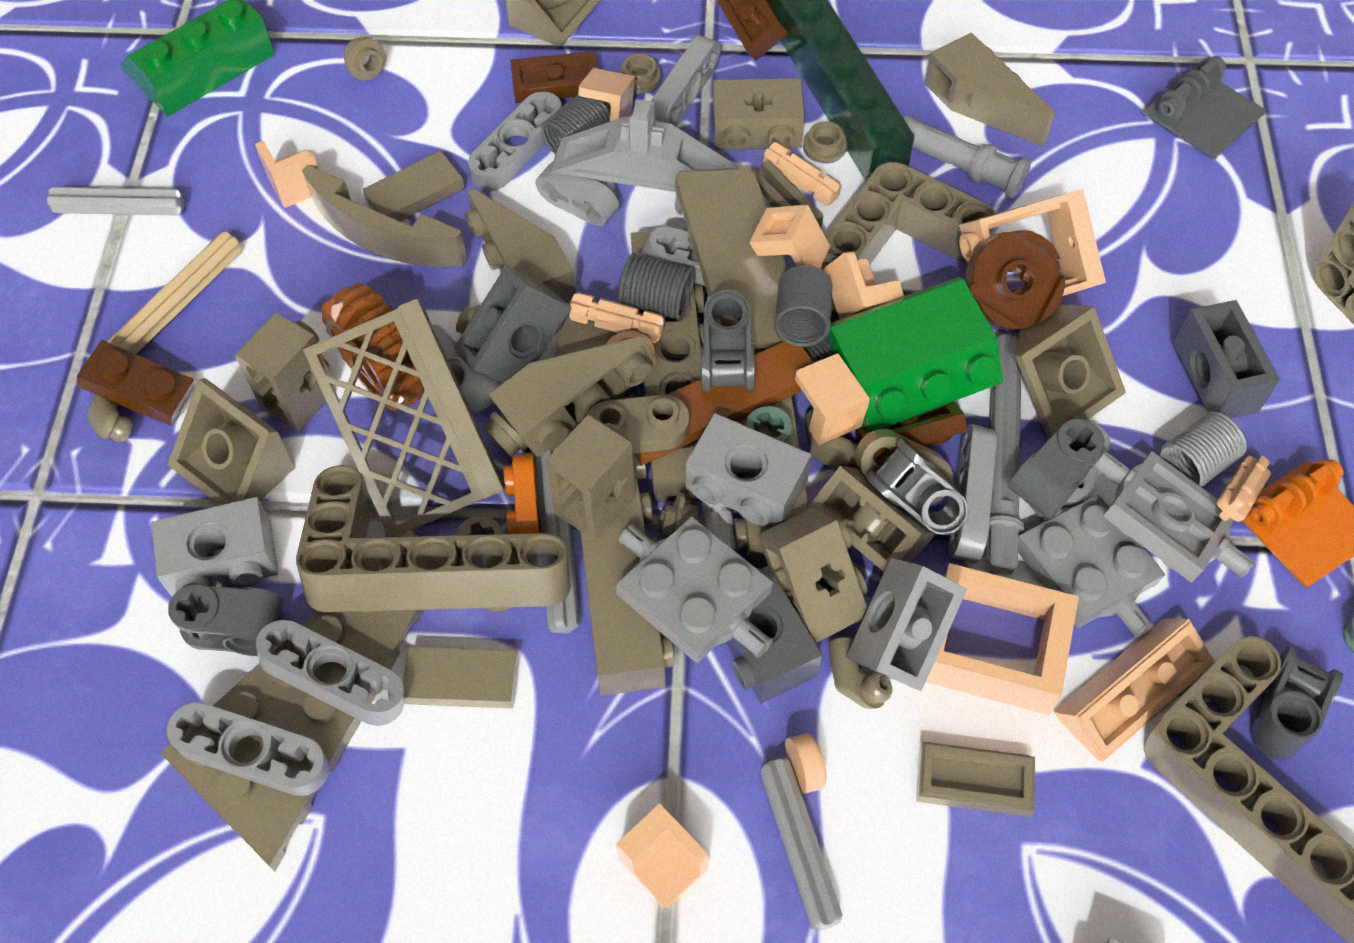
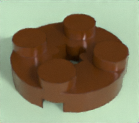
M1029 230L1002 232L990 236L974 251L966 270L965 282L988 323L1005 330L1028 328L1033 324H1039L1048 319L1060 304L1065 289V275H1060L1056 259L1061 258L1056 248L1045 237ZM1016 268H1019L1021 270L1019 279L1024 283L1022 290L1013 289L1010 291L1006 281L1007 273L1014 272Z

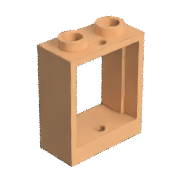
M1083 189L1056 195L959 224L962 234L959 240L960 250L964 259L969 262L977 247L990 237L989 229L1047 212L1055 248L1061 258L1058 259L1062 275H1065L1063 296L1106 283Z
M949 563L944 577L967 588L963 599L1044 620L1034 675L946 652L944 651L946 636L926 682L1050 715L1062 696L1079 596Z

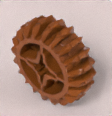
M359 282L339 290L330 297L329 301L321 306L322 321L327 327L326 332L330 337L393 311L392 306H388L382 296L375 293L373 288ZM395 323L375 331L368 352L396 362L403 340ZM365 336L347 344L361 349ZM338 347L337 349L342 359L347 363L352 372L358 354ZM407 351L402 365L416 370ZM365 357L358 380L368 391L383 396L393 367ZM400 370L389 399L407 406H411L419 401L425 391L420 378ZM389 405L386 406L387 409L394 412L400 410Z

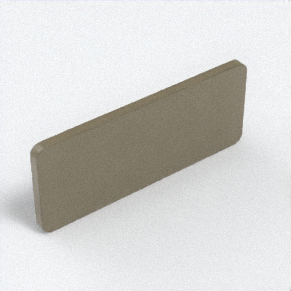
M750 169L684 171L678 173L674 186L708 296L710 297V295L719 290L730 289L736 290L746 297L751 309V345L754 346V349L771 348L784 342L778 337L774 325L779 279L788 270L783 255L757 256L749 243L767 208L755 173ZM725 315L717 318L716 322L721 326L729 327L737 324L738 320L732 316Z

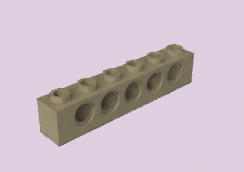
M652 231L630 233L632 253L642 255V249ZM693 285L689 305L681 319L677 320L676 318L673 319L663 315L665 318L664 331L660 340L653 343L655 357L659 365L643 381L644 397L667 395L701 379V345H704V323L698 324L697 313H704L702 285ZM639 309V314H644V311ZM672 359H680V361H671V360H672ZM699 439L692 442L694 443L692 445L683 446L650 462L654 502L675 501L679 492L685 494V500L698 499L692 491L686 489V461Z

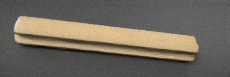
M220 232L107 342L137 354L241 253L242 247L239 241L227 232Z

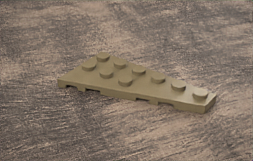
M409 529L401 537L418 536ZM425 610L318 611L302 626L391 670L400 655V645L412 624L419 621ZM288 642L285 646L276 648L273 654L278 655L282 650H289L294 653L293 643ZM300 658L301 669L305 662L302 658ZM328 662L319 666L314 676L322 682L333 683L343 678L347 670L339 663ZM260 664L213 705L214 707L314 740L328 758L329 772H333L361 723L360 720L266 673ZM358 676L356 685L361 687V677ZM368 692L369 703L372 704L376 695ZM204 723L199 728L189 727L185 733L191 741L196 735H201L212 739L217 746L221 738L211 733ZM251 735L241 739L234 748V760L246 763L256 759L262 752L263 738ZM172 744L168 745L160 754L258 856L276 872L286 854L283 850L297 825H303L313 807L311 801L316 792L306 796L291 795L188 760ZM278 751L276 761L288 766L294 778H296L300 771L310 772L313 767L307 755H305L301 762H294L283 758Z

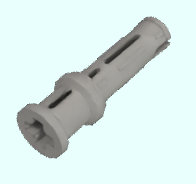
M909 115L905 116L897 130L899 135L895 137V141L900 144L917 149L924 154L968 172L973 182L980 184L982 181L1006 190V196L1013 199L1024 185L1031 167V161L1025 158L1021 161L997 152L996 146L992 144H983L980 147L943 130L922 123Z

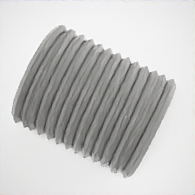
M1209 412L1163 445L1160 449V457L1200 487H1203L1227 469V467H1230L1231 464L1239 460L1240 457H1243L1246 452V439L1240 427L1230 417L1219 412Z

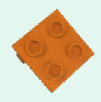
M1320 459L1313 464L1308 460L1262 489L1249 513L1242 520L1306 589L1354 557V505L1336 488L1344 472L1342 466L1333 459Z

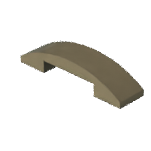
M306 165L302 170L312 201L317 210L336 231L356 245L385 258L419 266L462 267L468 261L461 230L424 214H421L413 226H409L351 201L345 180L310 165Z

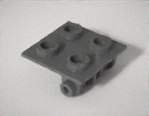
M1209 56L1204 58L1198 67L1193 66L1145 108L1143 114L1215 160L1259 120L1267 110L1222 83L1221 80L1226 67L1225 61L1219 56Z

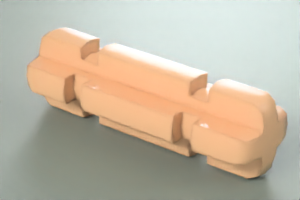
M774 142L765 150L763 162L769 160L779 171H782V174L793 185L808 195L812 192L815 193L813 198L825 206H830L838 199L842 187L838 181L829 175L822 177L823 171L796 153L790 156L791 150L779 142Z
M580 292L573 295L569 305L571 307L569 318L572 321L587 325L590 323V320L595 321L594 327L616 333L637 331L646 335L653 343L660 340L664 331L665 318L662 314L645 310L644 314H639V308L603 298L599 302H595V296Z
M1248 455L1243 459L1216 502L1217 506L1221 509L1218 516L1222 520L1227 521L1229 518L1240 522L1245 519L1271 475L1267 468L1270 461L1266 457L1261 456L1259 459Z

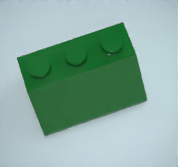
M227 0L159 39L146 44L141 49L128 55L120 65L132 81L168 117L273 57L275 54L262 16L245 0Z
M956 277L830 323L828 337L832 355L837 353L840 355L870 398L862 427L868 432L889 427L1004 383L997 337L965 280L961 277Z

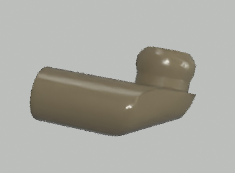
M843 637L830 641L828 648L836 690L864 709L881 708L891 698L893 693V686L889 678L884 675L879 676L877 673L870 675L861 670L858 663L846 658L854 639Z

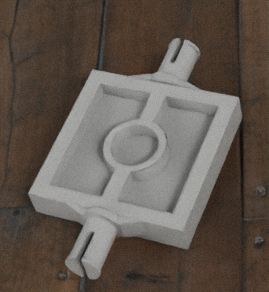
M1105 451L1092 467L1118 486L1116 488L1115 500L1103 517L1114 524L1123 534L1134 539L1158 557L1167 567L1175 570L1191 583L1204 571L1207 564L1214 559H1217L1237 574L1239 578L1244 577L1256 562L1229 543L1230 527L1234 519L1229 518L1227 521H1224L1218 516L1221 510L1216 504L1218 499L1153 451L1149 453L1140 465L1129 469L1110 455L1108 451Z
M1098 494L1075 507L1060 509L1051 520L1029 504L1042 522L1040 525L1018 536V553L1045 588L1079 596L1074 625L1080 628L1098 617L1117 614L1132 632L1135 639H1139L1151 631L1155 625L1149 621L1134 601L1139 594L1158 585L1166 574L1142 545L1123 534L1114 524L1103 517L1109 506Z
M690 517L668 538L656 543L634 524L629 525L628 530L625 529L619 537V543L640 558V561L636 567L617 583L616 595L695 663L698 664L717 645L730 641L732 638L739 641L756 658H760L763 652L765 653L769 649L773 639L766 636L749 619L752 611L771 594L773 582L696 519Z

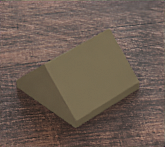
M506 0L509 26L553 45L560 46L600 0Z
M198 379L167 465L219 506L258 497L259 501H261L295 469L278 432L208 379Z

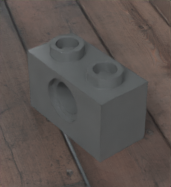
M505 265L454 349L474 371L504 383L529 363L539 360L553 336L561 329L571 307L550 287Z
M1232 300L1190 309L1173 345L1207 412H1219L1231 419L1259 413L1280 379L1238 301Z
M769 565L758 571L773 582L771 594L752 611L749 621L759 630L765 631L773 637L771 646L765 653L763 652L760 658H756L752 652L735 638L725 642L735 657L731 664L740 685L744 690L752 688L760 703H764L817 677L822 659L820 650Z

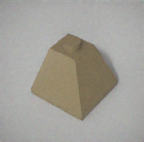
M1058 305L1054 313L1045 321L1019 330L1015 357L1048 440L1068 420H1088L1126 393L1094 306Z

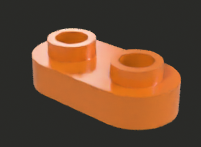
M534 453L513 455V465L504 466V483L507 497L515 496V510L506 512L508 534L541 533Z

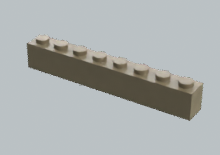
M568 313L561 329L557 332L559 356L605 345L617 333L594 327L595 321L590 320L588 325L572 321ZM629 387L614 400L626 399V394H634L633 387ZM611 420V421H606V422H604V423H602V424L605 425V424H607V423H611V424H613V425H616V424H617V421H616V420ZM634 454L633 467L636 497L597 542L580 531L601 696L665 687V668L674 667L672 642L664 635H660V632L616 595L617 583L636 567L640 561L639 557L626 546L619 543L620 535L625 529L628 530V526L631 524L636 525L645 534L644 524L653 523L649 492L639 493L637 480L646 478L645 465L641 466ZM650 538L653 542H657L656 538Z

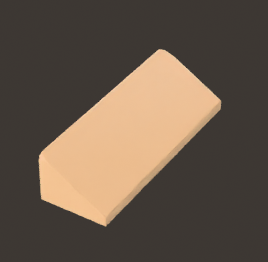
M1166 618L1158 622L1151 631L1139 638L1058 706L1054 713L1074 737L1098 761L1103 762L1196 682L1215 661L1190 619Z

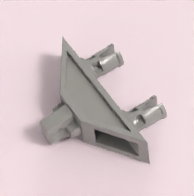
M636 99L632 116L622 117L561 138L550 172L595 179L606 185L616 196L615 183L676 192L674 182L677 174L680 172L738 169V166L671 123L656 121L653 101ZM676 192L675 210L681 216L682 209Z

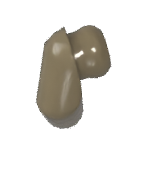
M94 394L87 413L90 426L97 436L105 441L107 438H110L117 443L125 442L133 427L132 420L118 415L117 407L119 404Z
M813 410L809 411L805 415L809 451L816 461L836 470L839 466L858 468L855 459L858 445L853 444L849 439L839 436L821 445L817 444L808 430Z

